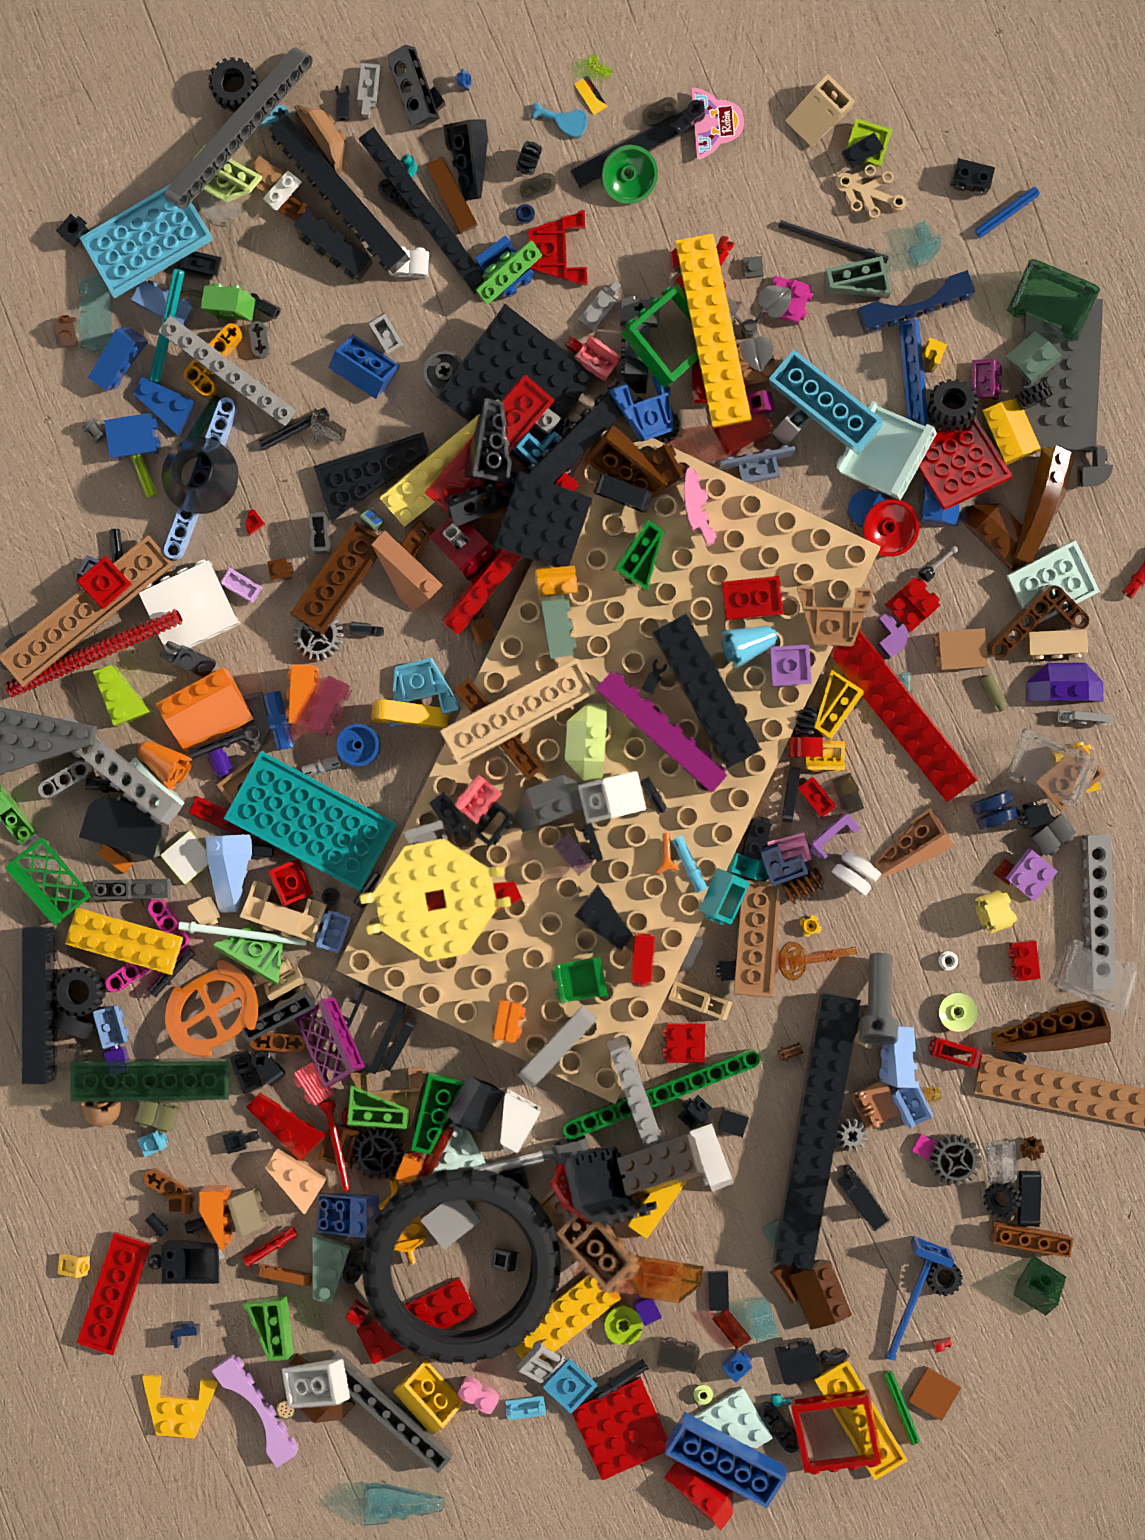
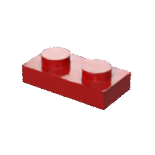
M813 776L798 787L800 793L820 818H823L837 807Z

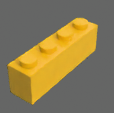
M687 1181L641 1196L638 1201L640 1204L656 1201L658 1209L651 1210V1215L639 1217L638 1213V1218L628 1220V1226L647 1239Z

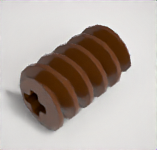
M816 867L814 868L815 874L809 870L808 877L805 875L800 876L801 881L798 878H794V884L787 881V888L781 884L787 898L794 905L796 904V898L803 901V894L809 898V891L817 894V887L824 891V881Z

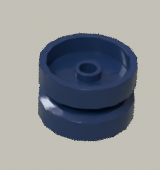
M1010 790L970 804L973 814L978 815L986 812L985 815L976 820L979 830L1002 825L1020 816L1016 806L1003 807L1013 801Z

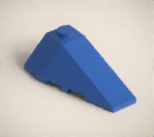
M924 479L919 522L957 526L959 504L944 511Z

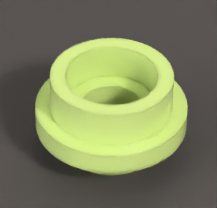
M703 1384L695 1388L694 1399L697 1403L705 1405L712 1400L713 1392L709 1386ZM702 1392L707 1393L705 1398L700 1397Z

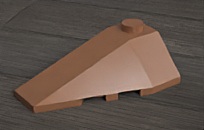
M385 530L371 544L399 598L413 611L428 601L442 586L429 571Z
M931 808L914 818L910 823V828L905 833L902 832L898 836V841L893 846H889L874 862L882 878L937 857L955 846L947 830Z

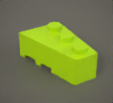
M109 665L93 672L114 726L119 727L154 713L116 666Z

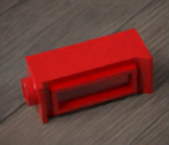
M937 1036L934 1037V1040L931 1039L928 1051H930V1055L933 1057L978 1069L982 1050ZM943 1044L971 1052L970 1061L941 1054Z

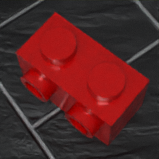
M1036 940L1009 942L1010 947L1007 948L1009 959H1012V966H1010L1011 977H1014V980L1018 982L1041 979Z

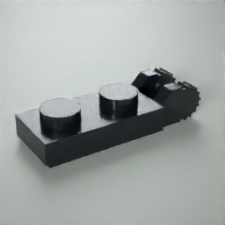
M167 641L166 647L177 652L176 655L166 651L160 653L163 659L173 662V664L203 678L211 674L216 665L215 660L171 641Z

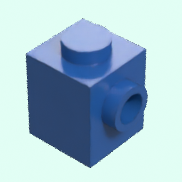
M736 1349L721 1364L722 1369L735 1383L753 1367L750 1362L752 1358L746 1351L741 1352L739 1349Z

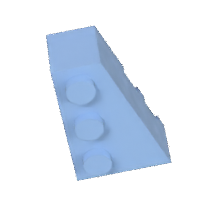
M899 1025L898 1042L891 1045H883L880 1053L882 1059L879 1071L880 1082L895 1087L919 1088V1083L915 1082L914 1070H917V1064L913 1063L912 1052H916L914 1027Z

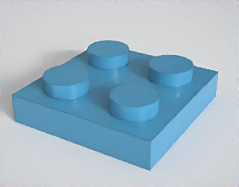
M570 1357L543 1385V1388L570 1414L597 1387V1383Z

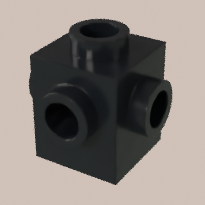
M697 1095L693 1099L688 1098L683 1103L682 1107L684 1109L678 1115V1118L692 1130L697 1125H702L706 1122L712 1107Z

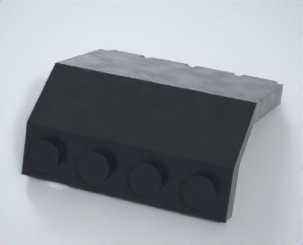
M616 1146L572 1154L566 1157L567 1164L564 1165L573 1206L592 1224L601 1222V1226L613 1224L612 1219L614 1223L626 1221L625 1216L627 1220L638 1218V1213L639 1217L651 1215V1210L658 1209L656 1201L640 1204L635 1198L626 1196L622 1181L625 1176L621 1175L617 1158L622 1157V1155L618 1153Z

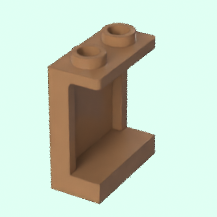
M985 628L939 631L933 637L934 648H937L935 666L938 667L939 671L988 667Z

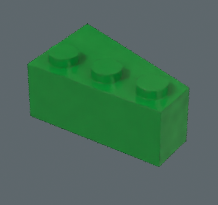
M649 520L644 521L612 570L641 590L648 591L664 530Z

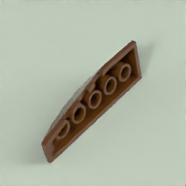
M1058 446L1042 448L1014 558L1029 564L1032 563L1065 497L1074 463V458L1070 451Z
M1101 998L1058 1006L1057 1010L1049 1013L1048 1011L1043 1012L1037 1018L1032 1020L1028 1018L1023 1020L1022 1024L1017 1026L1013 1024L993 1032L991 1037L996 1051H1058L1111 1042V1026Z

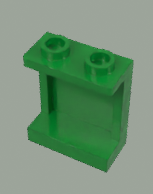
M600 956L555 964V969L551 970L553 981L558 983V989H555L557 1001L561 1000V1004L598 996H608Z

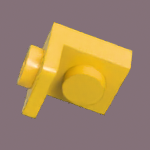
M60 1254L57 1274L73 1278L87 1276L90 1268V1256L77 1257L69 1254Z

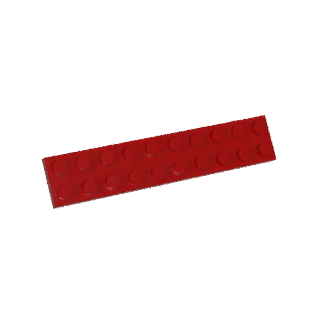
M860 629L852 647L835 646L831 650L830 656L849 680L864 691L862 695L946 802H949L978 780Z

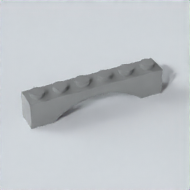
M625 1035L608 1041L609 1051L644 1147L648 1148L662 1143L663 1140Z

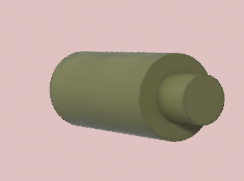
M990 674L980 679L992 706H996L999 712L1005 710L1003 702L1006 700L994 675Z

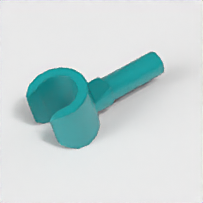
M780 1393L770 1395L771 1403L776 1407H780L783 1404H792V1399H782Z

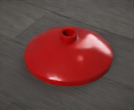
M886 499L875 504L868 511L863 523L864 538L881 546L878 554L887 557L899 556L907 552L916 542L920 529L919 518L915 510L908 503L898 499ZM889 523L890 527L886 530L885 525Z

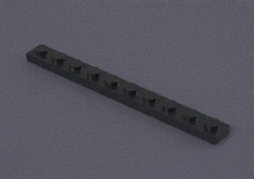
M372 127L360 136L358 140L473 294H475L476 288L485 281L482 278L483 272L376 129Z

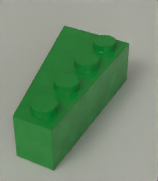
M427 1072L410 1144L412 1151L431 1154L449 1118L446 1115L460 1092L465 1079Z

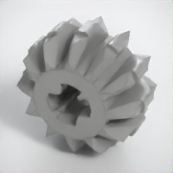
M846 1119V1126L839 1123L842 1130L838 1129L837 1134L840 1136H837L836 1141H841L839 1146L841 1148L846 1146L847 1152L851 1150V1146L856 1152L858 1151L857 1145L861 1148L864 1147L861 1141H868L867 1137L862 1136L867 1134L868 1131L867 1129H862L864 1127L862 1122L857 1125V1120L853 1119L851 1124L849 1119ZM850 1131H851L852 1133H853V1131H855V1132H854V1135H855V1138H854V1139H852L851 1137H850V1139H848V1138H849L848 1133H849Z

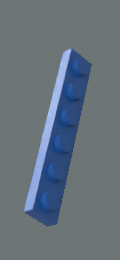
M912 319L899 323L907 416L909 420L926 427L927 424L929 425L920 324L919 319Z

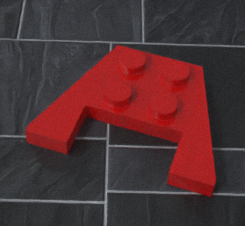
M585 210L528 230L529 241H533L542 254V257L530 267L532 271L580 285H588L587 267H567L566 230L585 229Z

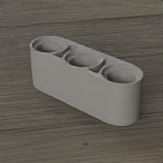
M77 761L43 781L38 787V792L41 797L55 798L86 778H89L93 769L84 764L83 761ZM80 765H84L86 768V772L83 775H80L78 772ZM64 775H68L69 777V783L67 785H64L62 783V777ZM49 784L53 788L50 795L45 792V788Z

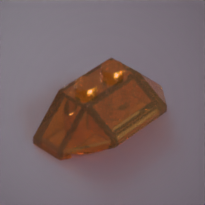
M636 1255L638 1258L636 1262L640 1267L637 1269V1274L633 1278L628 1279L641 1298L680 1303L701 1287L704 1266Z

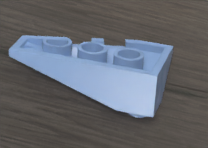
M251 835L206 837V856L219 913L238 912L243 892V880L247 876L248 871H246L248 860H251L252 856Z

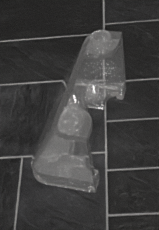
M1023 728L1007 774L1010 776L1009 779L1019 784L1020 781H1026L1057 795L1062 799L1061 803L1072 807V805L1079 807L1099 765L1094 758L1030 729Z
M1074 938L1073 941L1067 939L1049 978V982L1063 991L1126 1016L1140 970L1136 969L1138 965L1126 961V964L1120 963L1083 946L1084 942Z

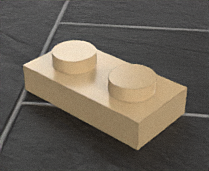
M296 966L279 976L277 986L271 982L264 984L266 995L272 1001L293 988H297L300 984L304 983L301 971Z

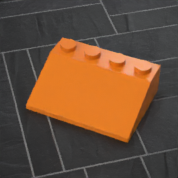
M223 667L156 703L165 723L186 755H189V747L191 748L220 737L222 733L228 734L254 720L228 668Z

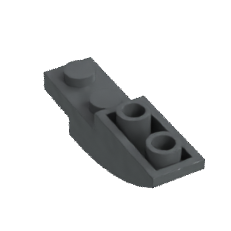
M171 879L93 880V900L171 898Z

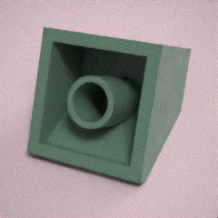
M1033 332L1005 358L1031 386L1060 361L1061 354L1047 339L1037 332Z

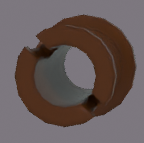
M799 1042L785 1048L780 1047V1050H777L781 1061H788L791 1057L803 1054Z

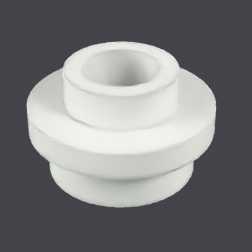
M945 951L939 956L938 962L942 969L949 971L957 966L958 958L955 953ZM950 957L951 963L946 964L945 958Z

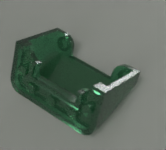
M1030 259L1010 301L1007 312H1010V315L1016 318L1025 316L1027 313L1062 328L1061 332L1064 338L1077 341L1097 300L1100 288L1094 283L1039 260Z

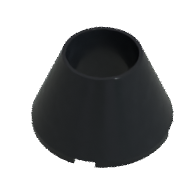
M195 437L180 442L168 453L162 466L161 478L166 495L177 507L189 513L208 514L221 509L232 499L238 486L239 470L234 456L223 444L210 438ZM196 457L210 459L212 474L207 483L198 488L185 487L181 479L185 464Z

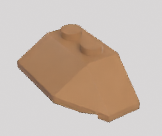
M295 105L296 114L331 167L338 175L341 174L346 150L344 134L341 130L337 131L333 126L336 124L330 114L326 115L324 110Z

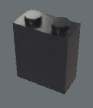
M468 1075L446 1116L453 1120L452 1124L462 1129L464 1126L466 1130L472 1133L474 1131L483 1133L505 1092L492 1083Z

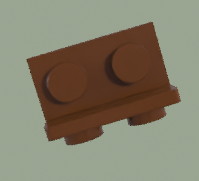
M667 442L645 455L646 459L668 483L664 489L683 480L685 477L684 473H686L682 463H677L674 457L677 454L673 446H668Z

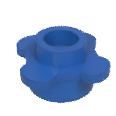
M463 68L461 72L457 73V83L459 88H466L468 91L470 90L469 85L472 84V78L470 73L466 72Z

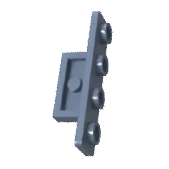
M785 445L773 451L765 449L758 454L746 453L734 459L733 457H727L719 462V470L723 471L738 467L741 480L749 484L779 478L780 473L776 459L794 456L795 447Z

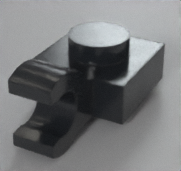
M238 1130L223 1135L227 1154L245 1150L248 1148L246 1143L260 1138L258 1131L244 1135L243 1130Z

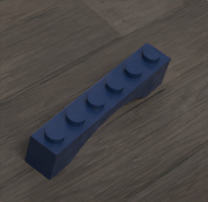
M966 270L949 276L937 293L922 302L907 306H895L876 301L859 307L857 314L864 333L870 331V334L880 331L883 326L893 327L898 325L901 320L915 319L918 314L924 313V315L935 312L936 308L942 307V309L951 307L953 302H966L971 299L975 289L969 272Z

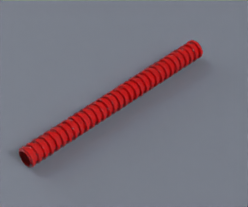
M173 609L172 612L163 613L161 617L156 616V619L152 618L150 621H145V624L140 623V626H134V629L124 630L123 633H118V636L108 637L107 640H102V643L92 644L91 647H86V650L81 649L80 652L76 651L75 654L72 653L69 656H65L64 659L60 658L59 661L54 662L25 687L17 679H12L11 682L7 681L5 683L6 691L9 696L14 698L16 695L26 693L27 690L30 691L32 688H37V685L42 686L43 683L46 684L48 681H53V678L58 679L59 676H64V673L69 674V671L79 670L80 667H85V664L95 663L96 660H101L102 657L106 658L107 655L111 656L112 653H117L118 650L127 649L128 646H133L134 643L143 642L145 638L150 639V636L159 635L161 631L166 632V629L175 628L177 624L182 625L181 614L178 610Z

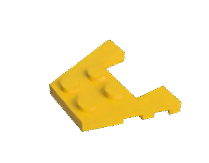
M144 1374L143 1383L156 1435L195 1439L219 1381L201 1379L199 1399L160 1396L161 1375Z

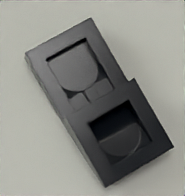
M248 1050L229 1057L243 1094L246 1095L263 1088Z

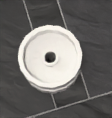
M846 850L841 859L849 868L836 864L832 873L847 885L866 896L871 886L863 878L865 877L871 882H876L881 873L859 855L857 856L851 851Z

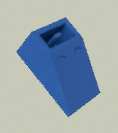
M319 1193L317 1232L367 1238L368 1231H370L374 1219L379 1213V1195Z

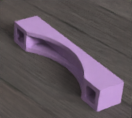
M232 1354L217 1364L212 1372L222 1387L242 1395L258 1411L266 1431V1453L276 1468H278L297 1454L298 1443L286 1432L288 1429L285 1423L278 1420L275 1408L272 1405H268L264 1392L254 1384L255 1379L250 1372L247 1373L244 1369L245 1365L242 1359Z

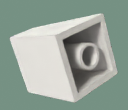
M637 772L578 785L587 824L646 810Z
M507 1089L505 1093L500 1144L509 1153H513V1151L518 1153L537 1120L541 1107L510 1089Z

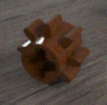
M1034 1136L1027 1139L1024 1138V1144L1020 1145L1023 1158L1027 1157L1031 1161L1038 1158L1041 1159V1153L1045 1152L1042 1140H1037Z

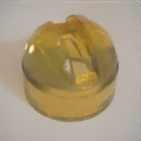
M934 1086L927 1087L925 1091L926 1100L930 1102L939 1101L942 1091Z

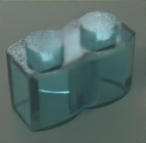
M767 1296L746 1302V1308L743 1309L745 1319H750L752 1327L748 1328L751 1338H756V1342L759 1343L778 1337L779 1334Z

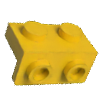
M823 741V757H805L806 769L815 772L820 770L832 772L845 770V741Z

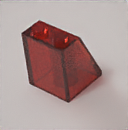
M764 414L751 415V421L716 428L712 427L727 457H735L769 439L773 432V424L769 418H765Z

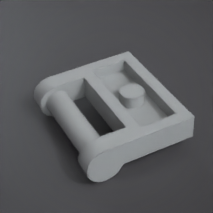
M537 1341L533 1344L532 1350L516 1367L519 1372L544 1385L564 1365L566 1358L560 1353L556 1354L549 1350L543 1343ZM542 1354L553 1360V1362L549 1364L538 1357Z

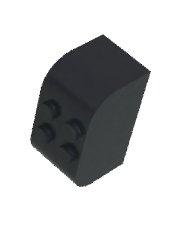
M117 796V798L102 797L89 805L79 838L151 859H161L160 855L163 853L169 825L163 822L158 824L150 818L151 813L148 811L147 813L143 812L137 807L139 803H133L125 796Z

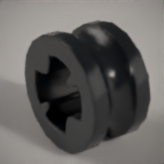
M328 888L322 893V900L327 905H334L340 899V894L335 888ZM334 892L336 899L334 901H327L326 897L328 896H326V893Z

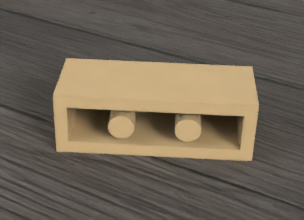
M1087 630L1029 632L1025 636L1026 657L1032 656V660L1044 659V656H1051V659H1061L1063 655H1070L1071 658H1081L1082 654L1088 653Z

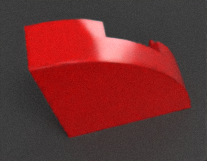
M254 509L248 513L246 519V529L250 536L265 525Z
M951 1338L932 1341L935 1352L945 1351V1347L950 1348L952 1346Z

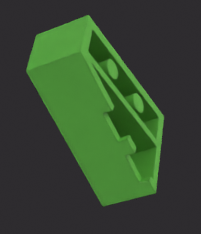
M351 1085L348 1125L407 1129L409 1109Z

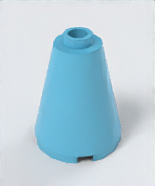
M770 626L731 629L721 633V636H724V640L721 641L723 652L727 661L734 663L732 665L733 668H738L774 645L777 639L775 629Z

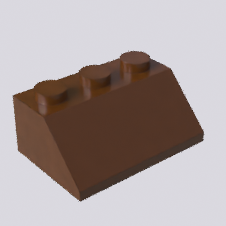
M821 1259L814 1263L813 1270L803 1268L789 1275L810 1330L836 1324L852 1316L831 1261Z

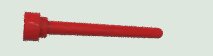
M335 1100L319 1103L323 1114H326L342 1190L349 1192V1181L333 1114L335 1112L334 1108H336Z

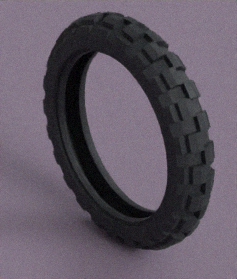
M458 1167V1169L447 1170L446 1168L409 1182V1185L402 1190H398L389 1199L388 1203L381 1208L374 1219L370 1231H368L364 1244L362 1279L366 1299L376 1317V1321L396 1343L403 1348L406 1347L417 1356L425 1359H434L438 1363L452 1364V1362H462L463 1364L478 1363L479 1360L487 1358L489 1360L502 1355L504 1351L510 1348L514 1349L524 1341V1338L538 1328L542 1323L543 1317L549 1312L554 1302V1296L558 1289L561 1275V1255L557 1235L548 1214L542 1208L539 1201L530 1192L521 1187L519 1183L509 1177H503L497 1172L486 1169L478 1170L473 1169V1167ZM474 1200L490 1204L504 1211L522 1229L531 1250L530 1276L526 1288L517 1303L498 1320L472 1330L452 1331L437 1328L413 1315L400 1300L391 1276V1263L395 1246L406 1227L424 1211L449 1201Z

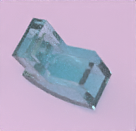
M925 220L917 223L915 227L920 243L911 246L908 251L915 269L931 262L941 245L940 235L932 237V228L929 224H926Z

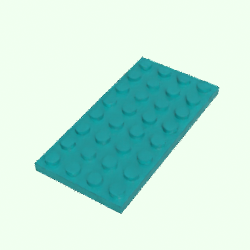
M260 751L224 817L229 822L358 891H361L397 825V823L263 751Z

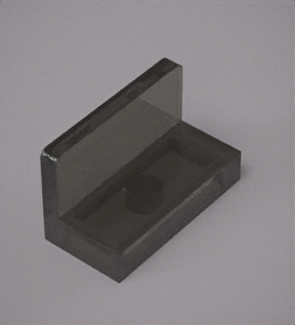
M179 269L184 271L180 293L203 298L204 285L209 286L210 276ZM167 278L165 284L168 290L171 282L170 278Z

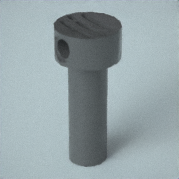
M872 953L869 956L868 1014L860 1018L859 1040L866 1044L891 1045L898 1042L899 1021L891 1017L893 956L887 953Z

